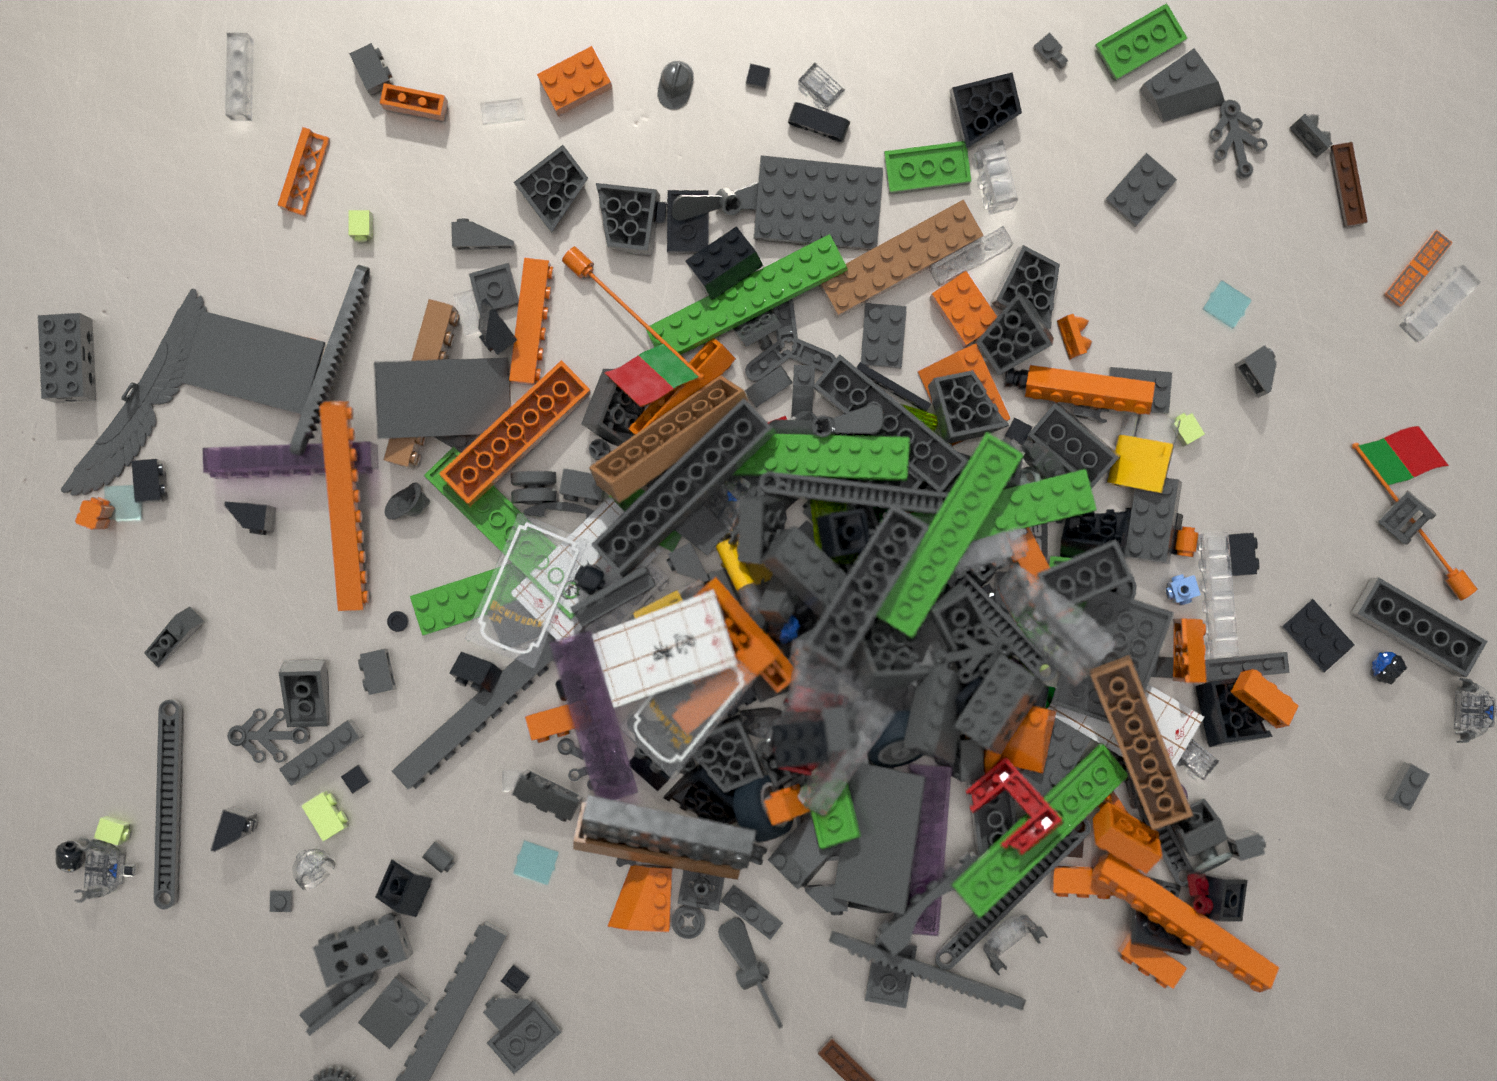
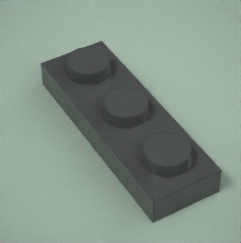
M734 884L721 900L723 904L770 940L783 924L781 920Z

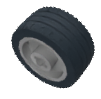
M911 711L891 712L874 719L866 726L864 730L865 745L870 760L875 766L884 768L901 767L913 763L924 756L923 754L903 748Z
M769 775L737 787L733 797L734 813L740 828L756 831L754 842L758 843L767 842L788 833L794 821V818L772 825L764 801L771 798V793L785 789L783 785L775 787Z

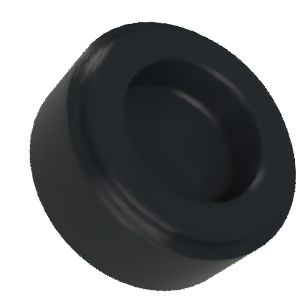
M392 612L387 619L388 627L395 632L404 631L409 625V618L404 612Z

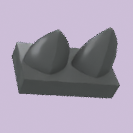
M1304 114L1289 128L1318 158L1333 144L1331 142V133L1321 131L1317 127L1319 115Z

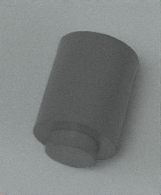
M436 841L422 856L424 860L440 873L443 871L448 872L455 864L452 861L454 856Z

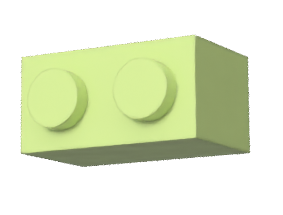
M327 791L302 805L303 810L322 841L329 839L348 827L346 815L343 811L339 812L336 807L337 801L331 793L328 794Z

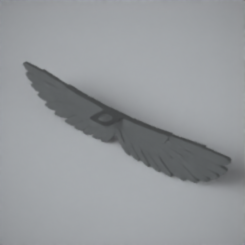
M192 288L181 307L178 308L153 359L138 384L132 382L124 392L121 400L126 401L91 449L76 465L74 471L62 486L61 492L71 491L70 495L72 496L78 495L81 492L83 495H86L92 489L97 491L102 487L103 483L104 485L110 484L114 476L119 477L124 465L128 467L131 464L133 456L136 457L138 455L140 446H144L146 436H150L152 426L155 427L156 424L155 413L151 405L170 402L173 399L170 396L175 395L179 391V388L176 387L184 384L182 383V378L201 313L207 309L203 306V297L200 295L197 298L196 289Z

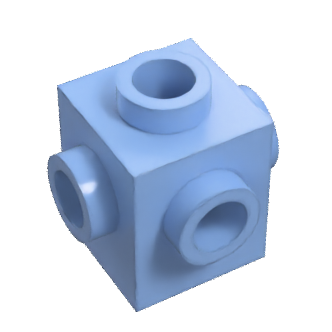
M1181 574L1172 577V582L1167 583L1166 594L1168 599L1172 600L1173 603L1179 602L1180 606L1191 603V598L1201 595L1195 575L1184 578V575Z

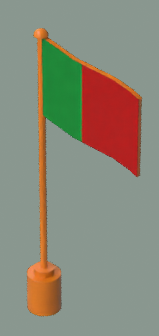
M574 246L566 252L562 262L579 278L590 276L662 343L659 346L642 352L621 367L604 372L640 407L648 405L683 384L695 379L699 381L704 379L703 373L700 374L592 273L594 271V263L582 251Z
M1419 426L1402 429L1374 442L1359 445L1357 442L1352 444V449H1356L1395 502H1397L1398 497L1388 485L1408 481L1435 468L1449 466ZM1413 517L1410 519L1412 524L1416 522ZM1420 529L1418 531L1448 570L1446 574L1448 578L1445 579V582L1458 599L1462 601L1476 592L1478 588L1463 569L1458 570L1457 568L1452 569L1423 530Z

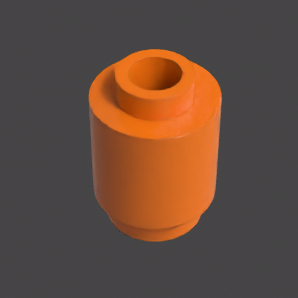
M1183 526L1182 530H1178L1175 547L1177 555L1194 556V552L1197 550L1199 535L1198 532H1195V528Z

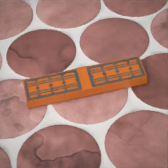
M1435 230L1383 295L1401 307L1453 242L1438 230Z

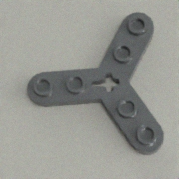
M792 299L773 308L774 315L782 326L776 330L777 342L746 365L745 374L747 378L753 382H758L788 359L804 365L815 366L816 370L825 372L836 357L827 350L798 339ZM785 341L788 343L793 342L792 351L787 349L781 354L779 353L785 347Z

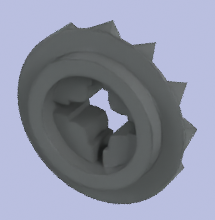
M684 905L673 914L672 928L681 938H695L704 929V915L698 908ZM682 915L687 918L695 916L692 921L693 927L687 925L681 928L685 922Z

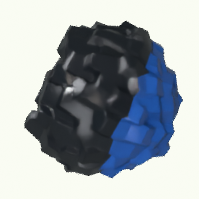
M791 615L788 623L769 622L767 634L771 640L784 644L797 639L800 625L797 619Z
M1393 652L1379 653L1378 657L1372 662L1373 675L1379 682L1382 681L1384 684L1392 685L1396 678L1407 669L1402 656Z

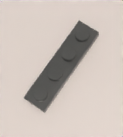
M1287 652L1205 660L1206 681L1238 678L1241 672L1251 669L1259 671L1262 675L1290 673Z

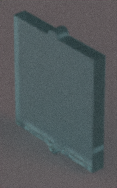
M1221 280L1214 292L1210 293V298L1203 307V310L1233 329L1240 317L1245 315L1244 311L1252 299Z
M133 485L104 486L105 499L109 500V505L115 508L112 516L109 517L110 520L142 519L143 503H135Z
M524 840L520 854L517 855L518 860L513 873L548 885L552 871L555 870L554 865L559 852Z

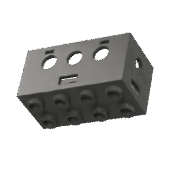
M81 313L38 315L41 399L53 403L96 401L93 320Z
M1000 655L954 726L987 749L1000 755L1043 691L1046 683L1003 655Z
M392 912L381 916L378 922H374V919L361 923L362 925H359L357 929L351 926L343 929L337 936L331 933L319 939L318 944L313 949L326 987L407 960L413 954V950L401 915L394 916ZM383 946L388 949V952L384 951Z

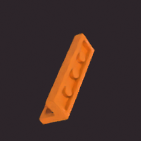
M302 127L277 204L281 209L306 216L330 141L329 137L313 133L311 129ZM313 138L323 141L321 149L315 152L311 148ZM314 157L316 166L314 169L307 171L304 166L305 162ZM308 177L310 185L301 191L298 186L299 181ZM299 196L304 201L301 210L291 207L293 200Z

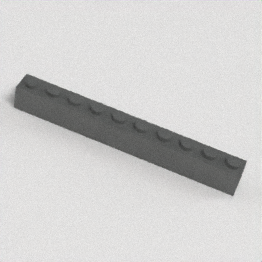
M546 631L539 648L533 646L529 653L519 655L502 671L491 693L486 691L478 692L392 770L393 774L408 790L412 787L417 789L425 782L424 776L428 773L430 775L435 773L440 768L438 764L443 759L448 761L456 754L455 748L459 745L461 747L465 746L471 740L469 736L474 731L479 733L487 726L486 720L490 717L496 718L502 712L500 708L505 703L510 705L518 698L517 692L521 689L527 690L533 684L531 680L536 675L541 677L549 670L548 664L552 661L554 663L558 662L564 656L562 652L565 648L549 631Z
M488 921L484 925L479 924L474 933V936L477 937L473 944L469 943L464 952L467 957L463 963L461 961L458 963L454 970V973L457 974L454 981L449 980L444 989L447 993L445 998L438 1000L434 1008L437 1011L434 1018L429 1017L424 1026V1029L427 1030L424 1037L419 1036L414 1045L417 1048L414 1055L410 1054L404 1064L407 1067L404 1074L399 1073L395 1081L430 1080L508 932Z

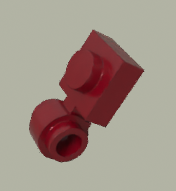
M1187 875L1190 896L1195 897L1193 903L1194 910L1198 914H1209L1213 909V903L1209 898L1205 897V895H1209V884L1206 875Z

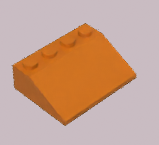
M976 343L918 371L932 403L928 385L934 378L973 370L987 390L986 393L991 401L998 407V412L1002 418L1006 419V421L1011 419ZM958 441V442H954V443H950V444H951V446H954V445H956V444H958V443H961V442H963V441Z
M1032 706L1002 751L1000 761L1006 757L1014 767L1043 773L1056 711Z

